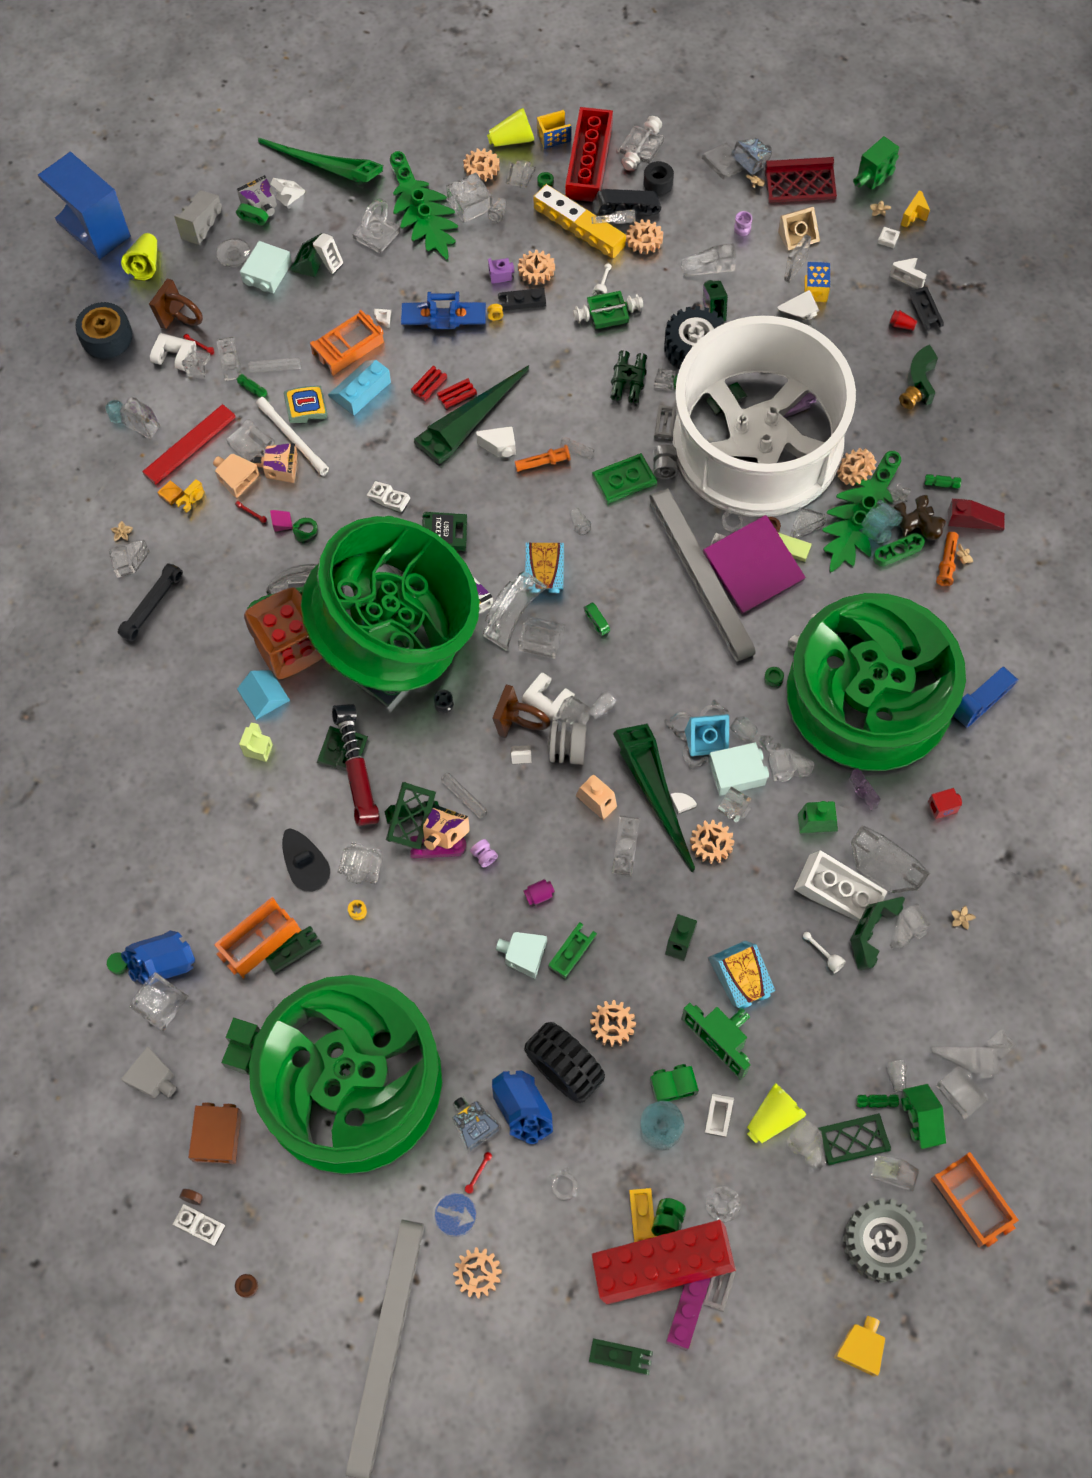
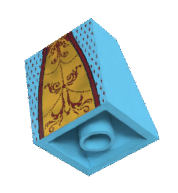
M526 543L525 589L529 590V593H541V590H548V593H560V590H563L564 543Z
M743 941L708 957L733 1006L743 1009L752 1005V1001L757 999L764 1000L771 996L770 993L775 991L756 944Z

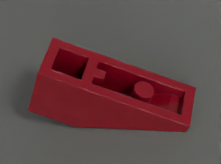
M952 498L948 508V526L1004 531L1005 513L972 500Z

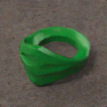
M304 517L293 524L292 530L296 539L299 542H303L316 535L318 525L312 518ZM303 523H309L313 526V530L307 533L299 530V526Z

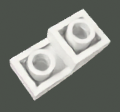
M377 481L374 482L367 494V497L398 512H402L410 500L409 494L393 490L391 485Z
M184 1204L172 1224L215 1246L225 1227L224 1224Z

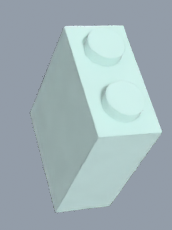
M259 241L240 271L243 283L274 294L292 264L290 251Z
M756 742L710 753L709 763L719 796L766 784L769 772L767 766H763V753L761 748L758 749Z

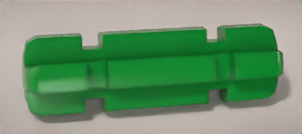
M240 374L237 377V383L244 386L245 389L254 395H257V397L265 398L268 395L266 389L260 387L250 378L247 379V376L244 374Z
M926 474L924 484L960 488L961 478L954 477L952 479L951 476L941 475L934 477L932 474Z
M858 1095L856 1103L857 1107H866L867 1105L869 1107H886L887 1105L889 1107H898L899 1096L869 1095L867 1097L866 1095Z

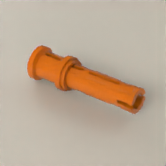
M566 444L564 447L555 450L551 448L547 453L515 460L517 472L549 463L556 465V462L571 461V457Z
M948 532L946 534L943 560L939 563L938 568L940 572L936 578L937 584L941 586H951L954 581L952 578L953 572L956 569L954 558L959 537L956 532Z

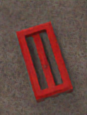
M432 366L411 388V393L426 401L447 379V374ZM439 376L436 382L432 385V382Z
M467 378L438 392L437 397L444 408L448 409L477 395V390L473 388V384Z

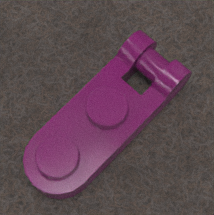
M418 835L411 836L410 841L416 842ZM464 837L461 838L449 849L438 845L434 850H429L428 848L426 850H417L412 848L410 857L417 859L461 856L467 849L466 840Z

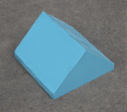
M271 670L250 671L237 688L256 720L290 701Z
M729 714L690 717L685 728L690 756L710 755L711 752L729 748Z

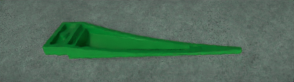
M258 138V142L357 182H368L383 172L384 165L371 160L317 154Z

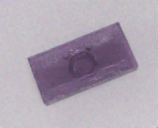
M860 769L853 770L849 780L854 785L857 795L864 799L872 811L878 807L880 797Z

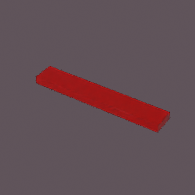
M222 404L142 471L143 475L157 485L236 418L235 414Z

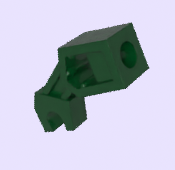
M427 801L422 802L423 807H426ZM438 801L433 802L432 809L435 805L439 806ZM406 804L411 814L421 809L420 805H417V807L410 808L409 805ZM390 805L384 811L387 824L391 823L396 805ZM401 806L398 816L399 821L409 816L404 806ZM423 811L414 815L413 818L423 816ZM408 818L407 820L401 822V824L409 822L411 818Z

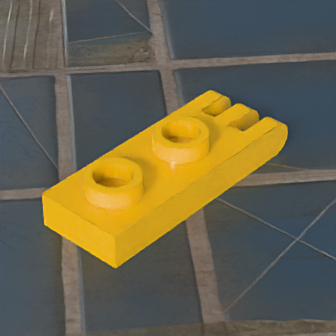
M651 1188L629 1190L634 1242L656 1237L651 1231L654 1221Z

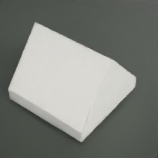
M529 745L512 746V764L532 763L531 747Z

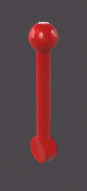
M188 334L183 336V339L195 341L196 345L207 350L209 355L214 354L213 347H207L190 338Z
M239 501L235 503L236 507L242 508L246 512L260 519L261 523L267 522V518L265 516H260L259 514L242 505V503Z
M490 1152L484 1154V1160L469 1185L465 1186L466 1193L471 1194L473 1192V1186L487 1161L492 1159Z

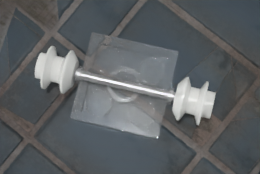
M649 116L644 123V128L634 125L622 143L620 153L624 154L625 157L621 163L626 170H636L640 161L650 164L662 145L664 136L658 134L659 129L662 127V122L657 116Z

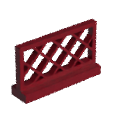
M834 157L766 161L764 171L767 180L769 203L837 198ZM830 172L828 180L820 176L822 173ZM794 174L797 179L792 182L787 176ZM805 174H812L814 178L809 181L803 176ZM777 175L781 179L775 183L771 180L770 176ZM816 179L823 183L820 188L813 184ZM799 180L807 184L803 189L796 185ZM782 181L790 185L786 190L779 186ZM827 186L832 190V194H826L822 189ZM808 187L816 191L814 195H809L805 192ZM794 188L799 194L792 196L788 192ZM777 189L782 195L780 197H773L772 192Z

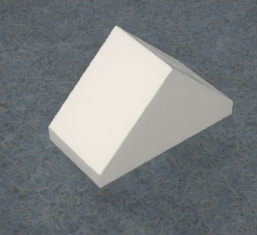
M712 1094L705 1133L727 1136L734 1098Z

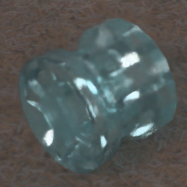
M112 400L107 403L106 412L110 421L113 423L123 422L127 414L122 402Z

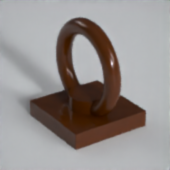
M166 279L149 303L160 328L167 329L175 317L183 323L192 326L200 325L203 321L200 309L191 300L179 294L174 281L171 279ZM183 305H186L194 313L195 319L189 318L180 312Z
M505 685L492 717L499 736L507 737L512 722L531 730H545L550 726V719L543 711L529 704L519 703L514 687ZM519 711L530 713L538 717L542 722L537 723L523 719L518 716Z

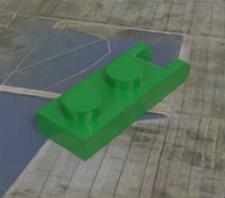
M581 922L578 923L548 965V968L565 979L597 935L594 931L589 937L581 933L580 930L583 927Z

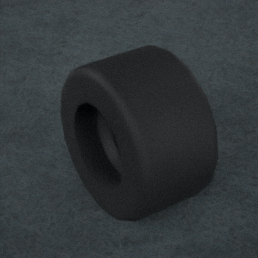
M662 161L652 162L647 165L644 170L643 179L645 189L647 191H655L657 195L669 192L673 187L674 179L672 167Z

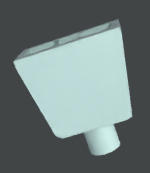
M514 932L510 942L502 939L498 940L496 951L506 953L505 964L535 979L547 945V936Z

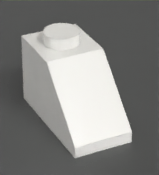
M810 290L778 306L780 312L802 319L807 318L808 320L817 316V312L820 311Z
M512 427L476 431L477 444L497 457L516 455Z

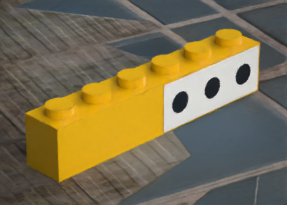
M546 184L533 196L534 209L537 212L544 214L551 221H555L565 230H569L576 237L583 239L590 246L600 250L604 255L613 259L626 246V234Z

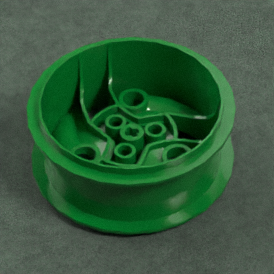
M374 516L358 519L340 528L328 540L320 556L319 563L311 570L303 586L300 607L303 625L312 645L323 659L339 673L366 687L382 691H409L424 687L436 680L452 663L455 653L464 646L474 632L479 618L480 600L476 582L467 564L457 551L439 535L411 521L397 517ZM386 564L403 571V573L399 576L389 572L376 571ZM345 585L350 586L354 596L349 597L343 594L341 587ZM346 610H350L352 618L346 612ZM421 625L425 629L431 648L426 649L415 636ZM394 640L401 641L405 648L395 646Z
M863 593L848 596L825 606L809 620L800 634L787 679V703L793 722L800 733L820 754L841 765L859 770L887 771L901 768L925 757L940 743L950 725L951 718L962 701L966 685L965 660L959 643L952 632L929 609L910 599L885 593ZM855 634L865 641L848 650L839 637ZM904 650H912L916 653L917 658L907 660L902 656V652ZM832 656L838 657L842 660L843 665L833 669L827 664V659ZM931 669L936 682L912 693L916 681L915 672ZM860 690H866L869 694H863ZM844 700L852 708L866 714L863 730L845 723L843 712ZM886 712L890 715L892 721L880 719L876 713Z
M362 976L326 977L304 985L284 998L263 1023L254 1041L249 1062L250 1091L257 1113L270 1133L297 1160L320 1171L338 1174L370 1172L391 1164L411 1150L428 1130L438 1109L442 1090L441 1060L429 1023L416 1004L397 988L377 979ZM314 1018L324 1019L339 1029L326 1034L315 1044L299 1031L302 1026ZM380 1032H387L391 1035L390 1042L383 1048L375 1046L373 1043L374 1037ZM419 1046L422 1059L405 1075L387 1085L389 1071L386 1059ZM335 1049L343 1050L342 1055L332 1058V1052ZM305 1050L309 1052L310 1060L305 1066L296 1067L293 1064V1056L298 1051ZM345 1068L350 1071V1074L347 1076L342 1072ZM371 1068L374 1070L375 1074L372 1077L363 1078L362 1074L365 1069ZM333 1086H338L340 1092L336 1096L330 1097L328 1094L329 1089ZM312 1098L322 1109L336 1114L331 1130L333 1147L313 1143L309 1126ZM355 1110L361 1111L365 1117L364 1123L361 1126H350L346 1124L347 1115Z

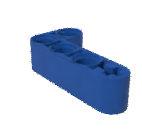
M1003 666L971 695L969 693L966 694L953 716L966 728L969 727L1003 697L1019 679Z

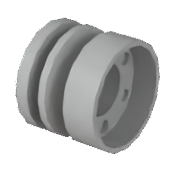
M552 722L547 747L550 762H555L556 754H560L559 763H563L566 754L569 755L570 764L583 765L586 724L573 723L571 731H567L566 722H562V730L559 731L558 722Z

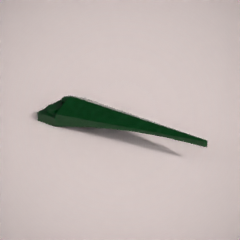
M529 365L429 425L424 432L414 438V444L437 464H441L456 451L470 432L508 390L529 371Z
M642 724L617 729L613 735L621 749V756L690 871L693 872L695 866L678 823L664 776L657 742L649 725Z

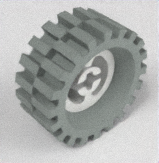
M879 1198L875 1202L872 1200L861 1206L849 1219L850 1221L845 1227L846 1234L843 1236V1243H846L844 1251L851 1258L849 1260L851 1266L855 1264L860 1275L864 1273L867 1275V1279L871 1281L879 1280L878 1283L896 1282L912 1273L917 1268V1265L922 1262L924 1258L922 1254L926 1252L927 1245H924V1240L927 1239L926 1232L922 1233L921 1228L924 1227L922 1221L917 1222L915 1219L917 1214L914 1210L911 1212L906 1210L908 1205L904 1203L898 1205L896 1204L897 1200L894 1199L885 1201V1198ZM876 1226H886L895 1233L894 1235L891 1231L885 1230L884 1232L879 1231L874 1235L873 1239L869 1237L871 1229ZM882 1236L884 1240H888L886 1245L879 1242ZM895 1244L898 1246L896 1254L892 1257H881L872 1250L873 1247L877 1252L882 1253L885 1249L886 1252L891 1250Z

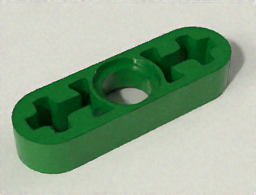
M911 534L878 548L875 551L873 560L878 566L889 565L920 552L925 540L920 534ZM897 546L902 547L904 552L896 553L894 548Z

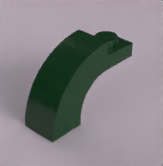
M930 344L916 353L907 377L908 387L914 386L921 392L925 405L933 402L936 393L926 377L928 371L935 369L938 360Z

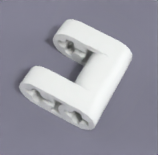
M160 333L152 348L150 361L151 363L161 365L168 351L177 353L175 368L186 371L195 354L196 343L195 341Z
M541 673L524 693L522 702L540 709L553 722L570 705L575 694L565 688L555 701H552L542 694L549 686L551 677Z

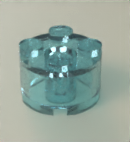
M882 500L877 502L879 506L876 509L872 507L861 524L864 528L859 530L878 544L887 542L893 534L891 530L894 526L897 527L903 519L899 511Z
M658 1101L645 1108L641 1116L640 1133L643 1140L649 1146L656 1149H669L680 1140L684 1129V1119L676 1105L668 1101ZM662 1121L665 1122V1127L662 1129L658 1128Z

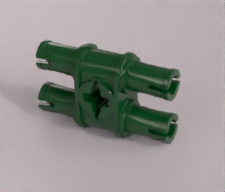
M621 350L618 354V361L613 368L614 375L611 379L613 387L610 398L615 401L617 394L616 401H620L623 388L630 389L628 401L633 403V398L635 397L634 404H637L640 400L641 390L645 386L644 378L647 374L645 368L647 355L643 353L641 359V353H638L635 365H628L630 353L625 351V356L623 357L624 350Z

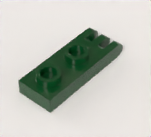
M311 926L289 938L265 958L274 974L321 945L320 939L315 940L317 938L316 933L307 936L313 931Z
M593 1338L589 1363L649 1375L650 1370L641 1368V1365L651 1366V1361L643 1359V1355L652 1356L653 1351Z

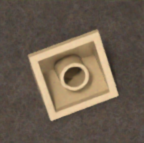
M814 207L781 215L778 233L787 250L820 241Z

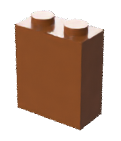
M202 1103V1106L195 1105L188 1156L192 1162L236 1164L242 1112L235 1104H223V1107H217L214 1103Z

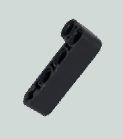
M602 189L597 192L593 200L591 212L605 222H608L612 213L655 215L661 211L662 207L655 191Z

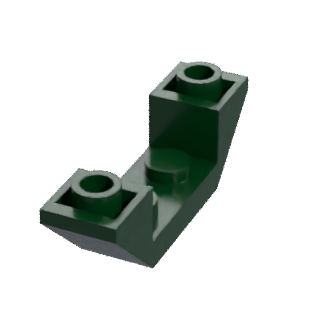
M903 896L867 905L850 939L858 969H871L876 965L877 956L880 951L867 941L871 939L873 935L872 930L875 924L880 921L882 915L890 918L898 916L902 912L905 901Z

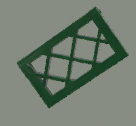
M402 782L386 840L420 850L424 837L423 825L431 813L436 792ZM405 791H412L415 797L404 802ZM419 796H429L426 807H423L418 798ZM416 798L421 809L411 814L406 803ZM401 806H404L409 816L399 821V812ZM423 811L424 815L421 826L418 827L413 816ZM411 818L416 828L406 833L401 822ZM397 824L403 833L401 837L393 836ZM417 830L416 842L410 841L407 835Z
M880 1113L817 1128L828 1166L891 1151ZM875 1122L877 1129L873 1132L863 1125ZM859 1127L855 1137L842 1131L845 1128ZM861 1129L873 1135L868 1146L856 1139ZM839 1132L834 1142L827 1139L826 1133ZM840 1134L852 1140L847 1150L835 1144ZM875 1137L881 1140V1147H870ZM854 1142L866 1148L860 1152H849ZM835 1147L845 1153V1155L833 1158L831 1150Z

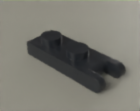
M928 287L911 290L910 297L925 330H930V323L937 322L939 327H943L944 322Z
M544 288L498 293V299H505L506 303L500 304L503 311L546 306Z

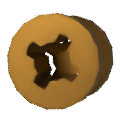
M909 386L905 393L899 396L900 403L907 409H912L922 399L921 392L914 386Z

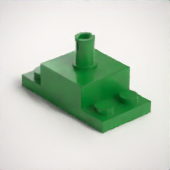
M687 1004L683 1009L681 1019L741 1080L747 1075L751 1064L749 1063V1058L743 1052L739 1053L744 1048L747 1036L739 1027L750 1019L747 1012L744 1014L745 1010L740 1008L729 1019L716 1007L704 1017L703 1011L697 1005Z

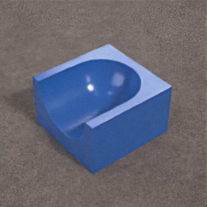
M71 151L38 174L39 179L66 203L64 209L55 217L56 222L99 260L131 237L115 189Z

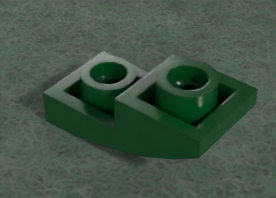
M738 382L728 386L738 403L748 397ZM712 396L706 400L716 415L723 412Z

